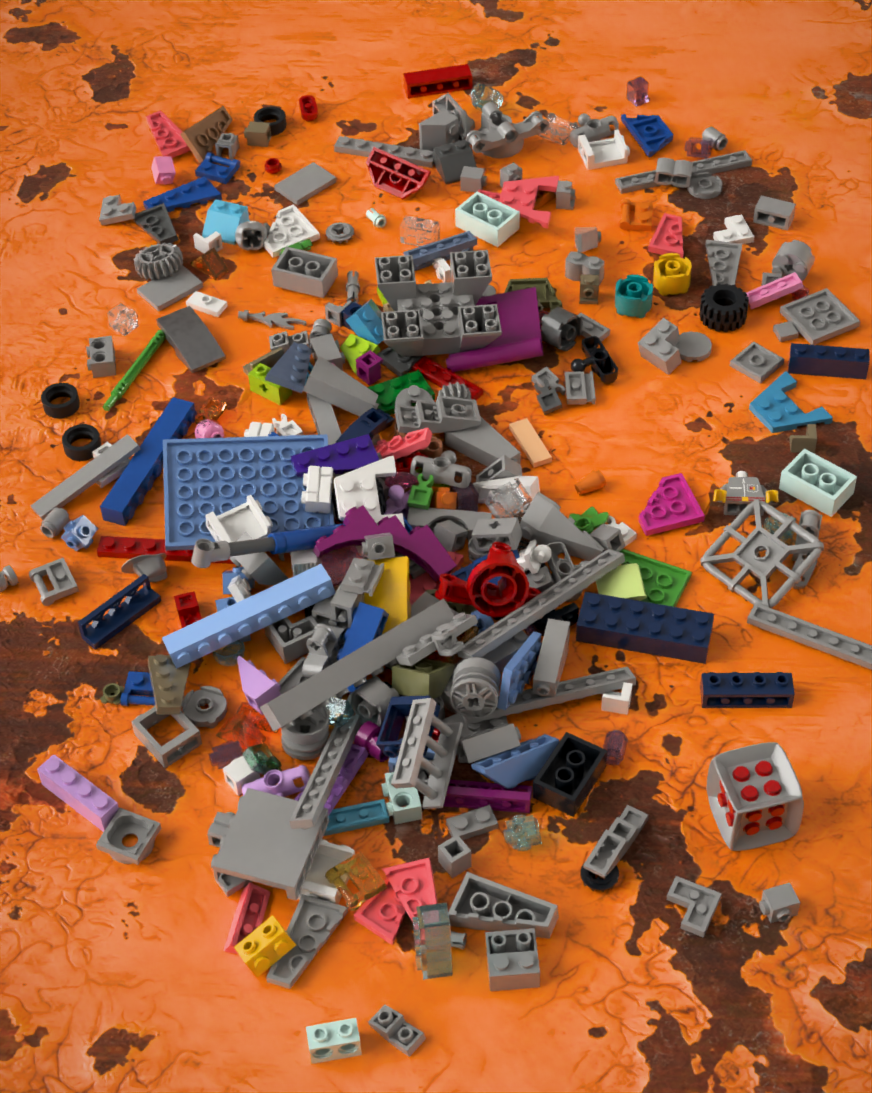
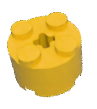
M667 253L661 255L659 260L654 262L653 285L660 295L684 294L688 291L692 267L690 260L686 257L685 259L681 258L680 254Z

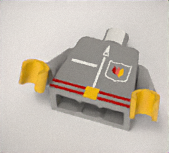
M745 471L737 472L736 477L728 479V484H724L720 489H715L713 501L725 503L724 515H739L747 505L754 502V499H760V501L766 503L779 502L777 490H767L763 485H760L758 478L748 477V473Z

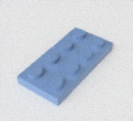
M533 631L504 667L497 708L506 710L511 703L514 704L517 695L523 692L525 684L530 683L532 675L535 673L537 658L542 645L540 642L541 633Z

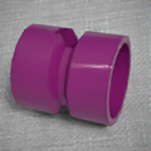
M367 721L358 730L354 744L366 748L369 755L380 762H384L389 757L385 756L383 751L376 745L381 727L372 721Z

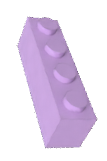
M52 755L37 768L44 787L102 832L105 831L119 809L118 802L56 755Z

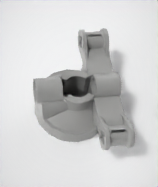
M488 102L482 108L480 129L478 131H470L466 136V142L472 145V149L476 153H483L492 158L511 157L521 151L525 138L546 132L549 128V122L543 119L539 111H534L523 122L514 124L512 119L508 115L503 114L493 102Z

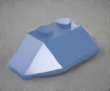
M544 734L536 739L521 742V746L478 760L471 764L473 770L494 783L504 786V788H514L523 781H530L536 778L558 745L559 739Z

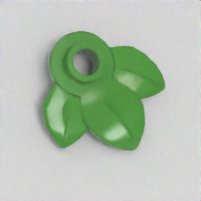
M593 506L581 515L570 514L575 520L574 525L581 532L586 531L588 534L600 525L605 524L609 518L608 512L598 514Z

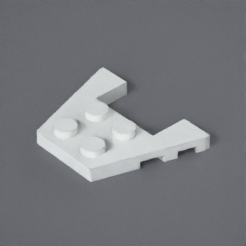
M394 456L386 457L334 478L339 520L344 521L345 513L351 508H359L364 505L376 524L386 516L391 518L396 515L405 528L403 513L381 515L375 477L396 475Z

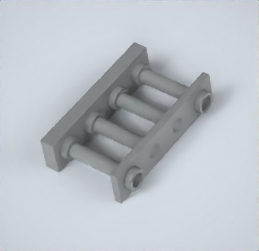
M432 698L417 699L412 702L391 785L395 788L415 787L425 795L422 804L423 809L443 808L463 728L462 722L445 724L434 715L437 702ZM431 725L440 731L438 743L428 736ZM425 746L435 752L433 764L423 757ZM420 767L430 773L427 785L417 778Z

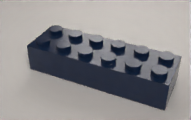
M585 592L576 625V641L706 664L713 630L714 614Z

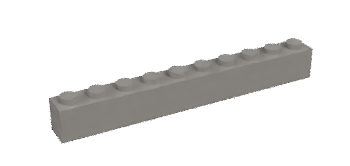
M443 598L264 704L260 709L273 731L279 728L285 731L295 725L294 719L300 717L303 720L313 714L312 708L316 706L319 709L331 703L329 698L336 695L337 698L349 692L347 687L352 684L357 687L367 681L365 676L371 673L372 677L384 671L382 666L388 663L389 666L397 663L396 656L403 653L402 650L405 647L417 644L424 635L437 631L436 628L438 626L453 621L454 615Z

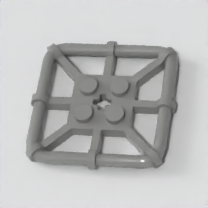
M754 499V502L747 505L729 526H725L724 532L704 553L700 563L707 572L727 585L731 592L735 591L753 605L759 603L773 608L795 584L801 581L803 574L812 566L824 550V544L816 536L795 523L796 520L792 517L788 518L768 503L760 501V499ZM761 510L782 523L773 535L762 528ZM755 511L756 528L745 538L736 530ZM791 529L809 543L788 546L780 538ZM730 537L741 543L734 553L715 555ZM766 550L764 557H758V551ZM811 552L794 572L782 564L790 554ZM735 561L743 568L731 579L713 564ZM777 569L789 578L769 599L767 579ZM749 573H752L761 580L762 600L740 585Z

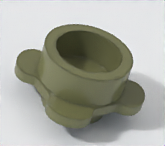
M115 683L107 684L103 688V696L100 698L103 704H121V694L124 692V687Z

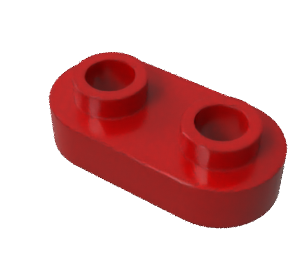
M311 95L300 97L299 108L301 117L306 121H313L318 117L315 98Z

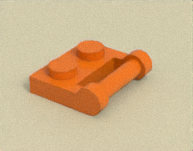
M629 199L622 200L620 228L622 230L652 231L653 203L631 202ZM629 211H635L634 221L629 220Z

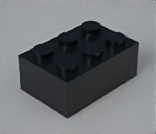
M566 732L534 779L532 798L574 817L606 768L607 750Z

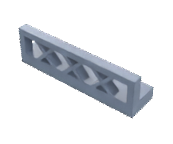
M470 231L405 251L403 255H412L414 271L431 266L434 263L433 259L439 257L445 259V261L450 260V252L473 251V246L478 245L477 238Z

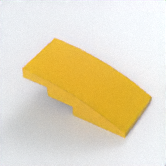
M408 556L370 560L374 561L376 565L384 563V572L373 596L371 597L369 593L364 592L365 604L384 609L389 614L382 634L411 618L410 561Z

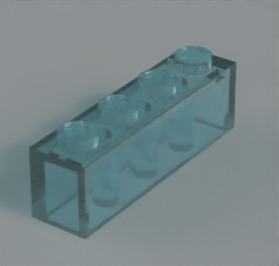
M447 903L416 906L417 917H412L417 971L422 970L423 980L453 976L451 928Z

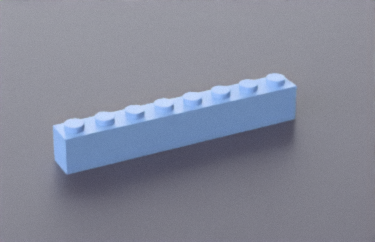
M319 564L164 636L162 640L177 669L335 595L336 592L323 565Z

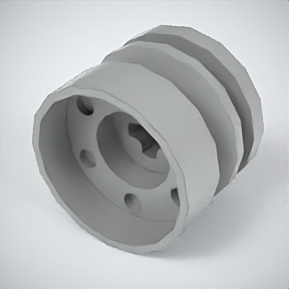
M477 657L464 659L457 665L454 670L450 694V703L457 713L467 718L480 719L489 716L495 711L498 706L501 673L498 667L489 660Z
M318 706L312 708L313 714L303 720L298 717L293 720L295 725L285 731L281 730L282 748L286 754L299 760H312L321 755L329 737V714L325 706L321 709Z

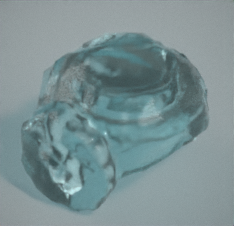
M482 83L475 84L470 93L472 105L481 112L486 103L493 102L500 108L504 100L502 93Z

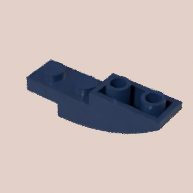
M372 407L354 421L336 443L369 434L372 440L375 435L390 427L395 418L381 409L376 410Z

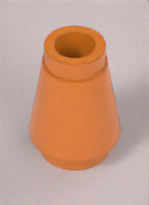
M593 470L578 483L574 484L577 493L582 495L603 489V486L606 485V480L600 470L596 472Z

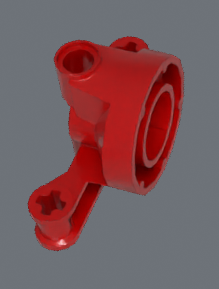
M494 542L492 544L487 560L480 562L472 570L468 581L444 573L440 575L439 589L435 591V597L439 600L444 598L446 602L473 605L480 613L490 617L509 615L541 594L538 589L529 587V581L523 567L517 563L511 547L502 542ZM502 576V578L497 582L498 586L496 584L488 582L492 578Z

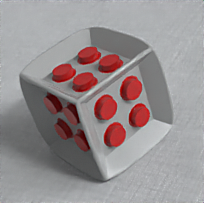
M766 742L723 752L711 760L706 785L709 805L723 840L730 850L754 849L778 843L796 835L803 816V794L795 771L780 744Z

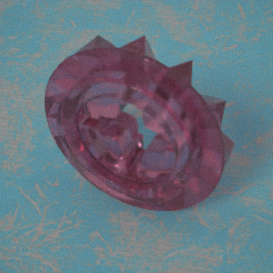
M399 472L395 476L385 478V485L389 488L393 485H400L403 489H409L412 485L418 483L417 477L407 472Z

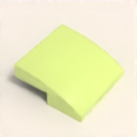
M637 563L619 565L601 579L596 580L598 594L637 601L647 598L640 568Z

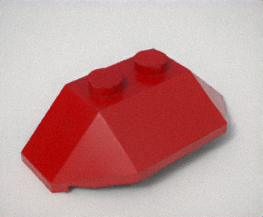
M373 147L366 160L374 187L400 199H405L422 189L431 174L427 169L376 147Z

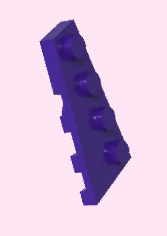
M369 434L291 456V462L297 477H303L304 473L308 474L309 466H319L320 468L332 467L335 474H344V472L353 471L379 461Z

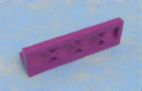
M450 780L443 806L479 809L490 805L491 809L496 811L530 813L532 786L517 785L514 788L508 789L497 783Z

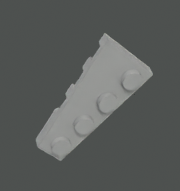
M302 894L287 928V933L296 946L271 966L266 977L267 982L291 989L346 916L348 907Z

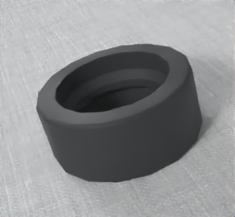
M267 106L257 110L254 114V122L277 120L270 123L271 136L278 135L286 129V114L279 107Z
M68 383L52 384L41 395L44 412L52 418L62 419L75 414L80 406L77 389ZM59 397L71 398L63 404L51 403L52 400Z
M79 424L65 431L62 436V444L67 457L76 461H86L93 458L92 451L101 446V439L95 427ZM82 438L93 440L88 445L82 447L71 445L74 441Z

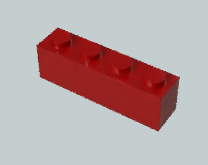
M468 64L403 73L404 89L408 99L473 89L472 73Z

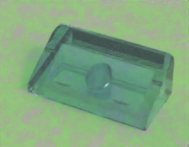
M331 697L329 698L331 703L325 706L329 714V725L342 727L354 714V710L348 700Z

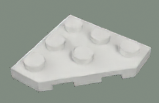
M291 205L277 212L276 220L272 223L269 230V236L264 241V248L274 258L280 256L282 249L286 246L288 247L298 242L301 243L307 239H310L311 242L320 239V233L295 205Z

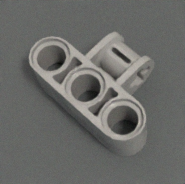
M805 510L801 512L799 525L818 538L822 515L815 510ZM797 534L795 545L809 543ZM800 553L793 554L792 561H796Z
M317 624L315 626L312 638H309L306 642L309 654L302 667L304 677L310 678L337 662L338 652L341 648L343 649L346 641L344 637L347 628Z

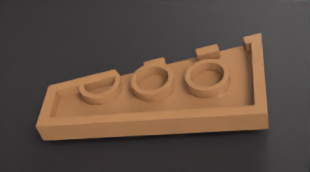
M222 106L180 134L199 163L203 162L206 154L212 150L214 144L233 119L225 107Z

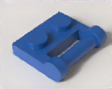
M208 152L203 162L195 170V174L197 177L205 176L208 180L227 184L239 169L240 160H230Z
M129 671L124 692L121 694V706H129V704L155 706L154 697H150L154 696L150 673Z

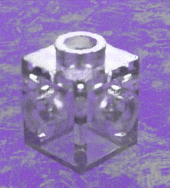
M122 303L107 312L110 327L124 336L139 326L138 315L135 310L128 308Z

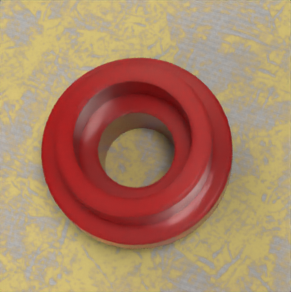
M270 158L266 161L264 168L266 172L275 174L282 169V164L277 158Z

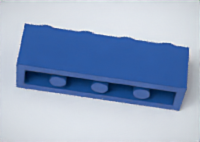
M360 602L359 606L353 611V622L351 627L346 630L344 637L346 641L343 649L341 648L338 652L337 661L382 635L389 614L384 609ZM352 684L351 686L347 687L349 690L348 694H351L361 685L355 687Z

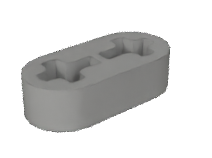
M811 552L799 554L792 568L793 572L803 563L804 559L802 557L807 558ZM817 560L803 574L802 579L804 582L800 581L798 584H795L793 586L794 589L806 587L817 565Z

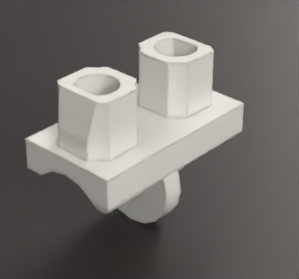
M536 539L530 541L526 549L520 550V558L516 559L524 571L530 570L531 574L538 573L541 564L549 561L552 555L551 549L547 545L540 544L536 546Z

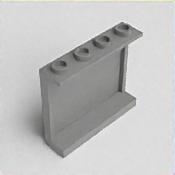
M247 788L245 795L239 798L236 814L230 818L227 834H224L221 838L220 850L212 858L211 868L213 869L215 879H219L221 873L284 889L288 899L297 901L329 824L328 808L323 807L315 827L291 829L289 820L298 804L297 800Z

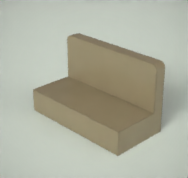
M280 347L244 365L243 372L248 376V373L259 363L272 368L283 356L284 349Z

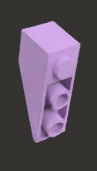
M238 656L237 661L243 692L250 706L263 715L260 707L281 695L279 691L281 687L275 679H269L262 669H256L250 660L246 661L241 656Z

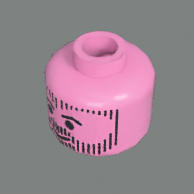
M205 419L196 426L195 438H224V429L218 423Z

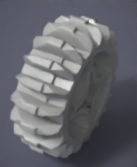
M165 242L145 247L134 258L136 272L141 278L146 280L150 278L151 280L157 278L160 280V278L173 275L174 272H178V269L182 268L183 255L180 248L175 244H166Z

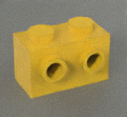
M272 915L234 948L250 970L259 977L293 949L296 944Z

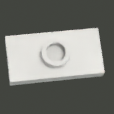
M195 291L186 301V306L215 317H219L228 306L227 301Z

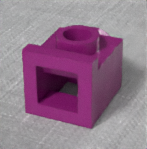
M371 350L356 359L357 376L369 386L381 379L380 364L383 363V359Z

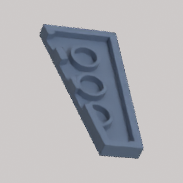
M294 342L267 373L265 380L302 393L312 348L305 344Z

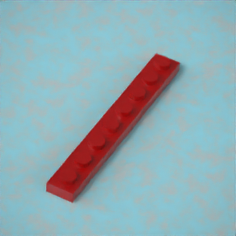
M101 536L97 549L98 557L132 559L140 555L165 553L167 555L165 561L192 562L193 550L166 551L165 539ZM230 558L224 561L211 562L222 564H234L230 560Z

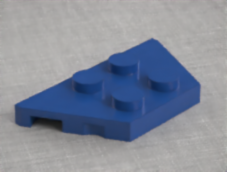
M627 114L621 115V121L648 157L653 156L673 140V133L659 115H637V118H627Z

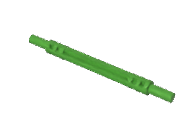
M162 330L156 332L124 377L111 391V396L103 405L105 411H109L115 402L122 398V395L125 394L156 350L159 349L160 345H162L166 339V335Z

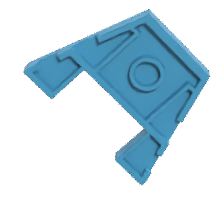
M787 371L749 404V410L772 433L795 430L797 426L807 424L832 423L833 417L823 407L805 414L784 393L796 388L797 381Z

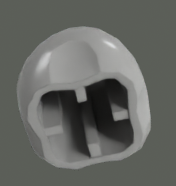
M258 221L241 223L235 231V239L238 246L243 250H260L264 247V241L269 235L270 226L268 223L262 224Z

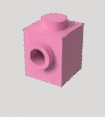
M155 156L151 167L155 184H172L176 174L172 157Z

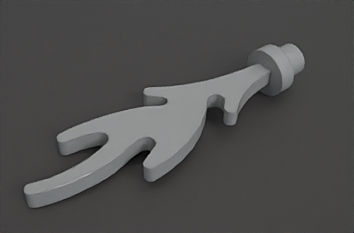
M249 310L238 312L239 319H243V321H248V319L256 320L270 328L275 324L284 329L294 330V326L289 325V323L307 325L304 320L286 318L288 313L284 312L273 313L267 316L265 312L255 314L249 313Z

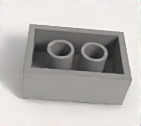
M286 246L271 269L273 286L324 298L338 276L337 258Z

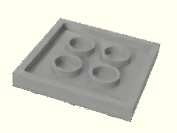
M828 288L780 306V313L788 321L792 322L796 330L811 345H816L860 326V320Z

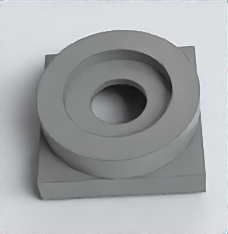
M119 808L96 843L97 850L110 854L119 863L139 865L152 852L154 840L162 828L161 823ZM129 834L138 837L137 844L132 847H126L122 844L123 838Z

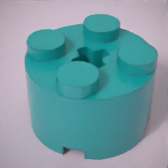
M628 275L626 279H619L615 286L616 312L619 315L637 318L645 317L652 307V283L650 284L648 279L641 275Z

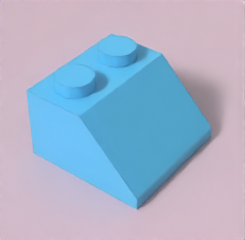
M215 199L207 211L202 237L206 238L214 232H218L221 234L222 242L235 245L237 243L235 239L236 228L241 223L249 221L248 207Z

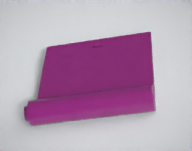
M536 287L480 297L475 306L497 304L502 335L484 348L449 354V358H446L448 370L451 369L455 373L543 356Z

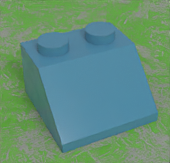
M372 299L346 319V322L358 337L377 345L384 340L381 310Z

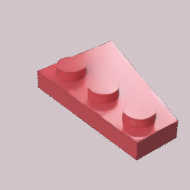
M664 213L648 246V252L661 255L677 253L683 258L682 217Z
M425 858L383 868L387 879L416 930L420 932L442 927L430 859Z
M387 878L354 914V920L393 946L406 910Z

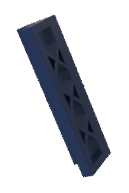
M143 574L78 621L82 639L96 650L160 603L161 596L151 589L149 577ZM92 622L91 626L86 629V625Z

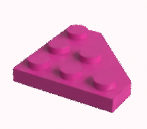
M682 473L663 477L659 487L648 500L646 508L639 515V523L646 536L704 522L705 515Z

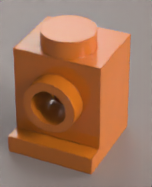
M430 487L434 493L429 507L456 509L457 492L450 491V487Z

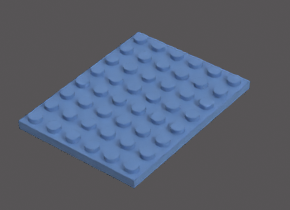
M328 435L164 439L163 472L166 551L194 550L195 542L198 539H208L216 542L206 527V514L214 512L216 516L221 515L246 503L247 496L252 495L254 500L260 502L263 514L271 519L273 524L271 533L334 525L332 496L329 514L305 511V504H301L302 491H306L307 486H303V477H297L291 462L292 455L328 446Z

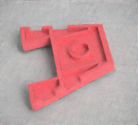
M559 176L506 181L503 184L499 202L519 211L520 216L528 219V222L533 224L537 222L542 224V227L548 228L551 212L534 210L538 190L556 192Z

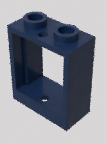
M430 696L391 697L376 745L383 751L385 756L395 758L399 755L402 741H397L405 716H409L413 700L431 698ZM436 703L434 715L438 718L441 707ZM432 725L428 734L430 737H432L434 726ZM425 746L423 756H426L428 750L427 746Z

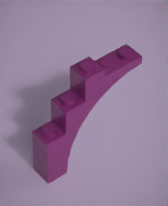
M364 505L348 510L345 513L346 516L343 524L334 529V534L329 537L325 535L315 542L316 545L313 550L316 557L320 558L334 550L351 546H362L361 543L365 542L364 536L390 532L393 536L394 551L403 556H408L409 559L423 568L435 582L439 581L441 574H450L457 566L428 525L422 528L417 526L408 533L396 515L391 518L386 516L376 524Z

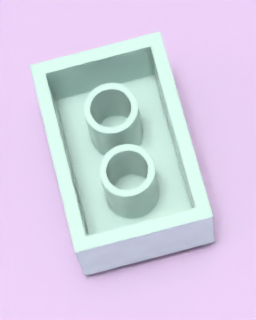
M477 191L455 209V226L466 232L470 231L474 236L499 247L520 229V212Z
M803 449L781 472L779 489L832 517L854 494L857 476Z

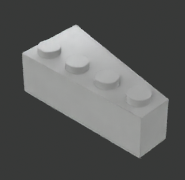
M469 872L466 873L447 914L450 926L493 932L535 928L536 937L550 939L559 918L558 905Z

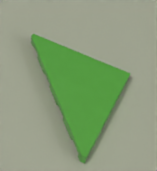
M625 549L620 550L619 552L623 553L625 557V562L621 565L634 563L639 565L647 596L646 599L641 601L676 607L692 576V572Z

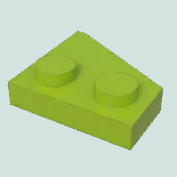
M352 333L340 347L356 376V359L369 350L376 355L381 350L377 344Z

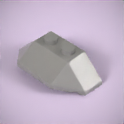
M449 93L432 101L433 115L445 109L458 117L459 141L466 140L467 134L475 128L474 120L467 115L466 111L459 106Z

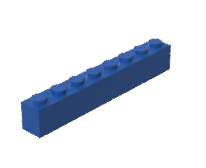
M172 397L141 444L140 450L135 453L101 504L103 520L126 526L129 519L133 518L135 510L142 504L144 496L151 490L153 482L161 475L163 469V440L182 439L183 436H186L190 425L195 422L197 412L193 402Z

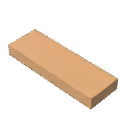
M527 418L509 424L511 433L533 468L552 462V456Z

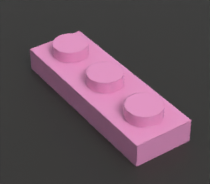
M794 272L746 292L749 298L748 305L751 309L760 307L763 304L804 288L803 283Z

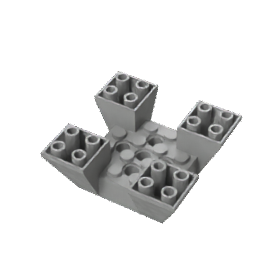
M488 250L450 252L451 282L416 284L412 255L374 257L378 288L394 310L381 312L384 343L402 357L451 354L484 348L502 335L497 304L475 306L492 280Z

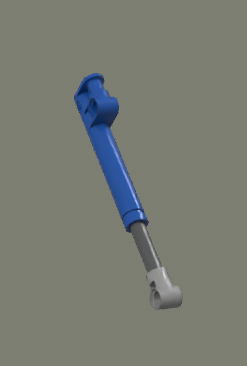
M403 516L405 529L409 533L413 528ZM342 524L283 531L280 533L275 532L270 533L267 538L230 543L225 540L212 542L208 539H198L195 542L191 561L196 567L207 568L211 562L228 560L233 556L268 551L271 554H281L314 549L315 542L325 535L329 537L334 534L333 530Z

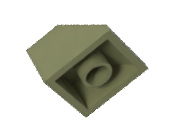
M423 658L412 666L397 664L392 666V688L401 696H430L434 699L442 695L454 671L455 664L429 658Z

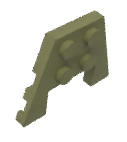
M547 278L510 279L504 292L536 287L537 299L540 300L542 307L550 308V312L556 307L563 308L562 302L557 299L556 292Z

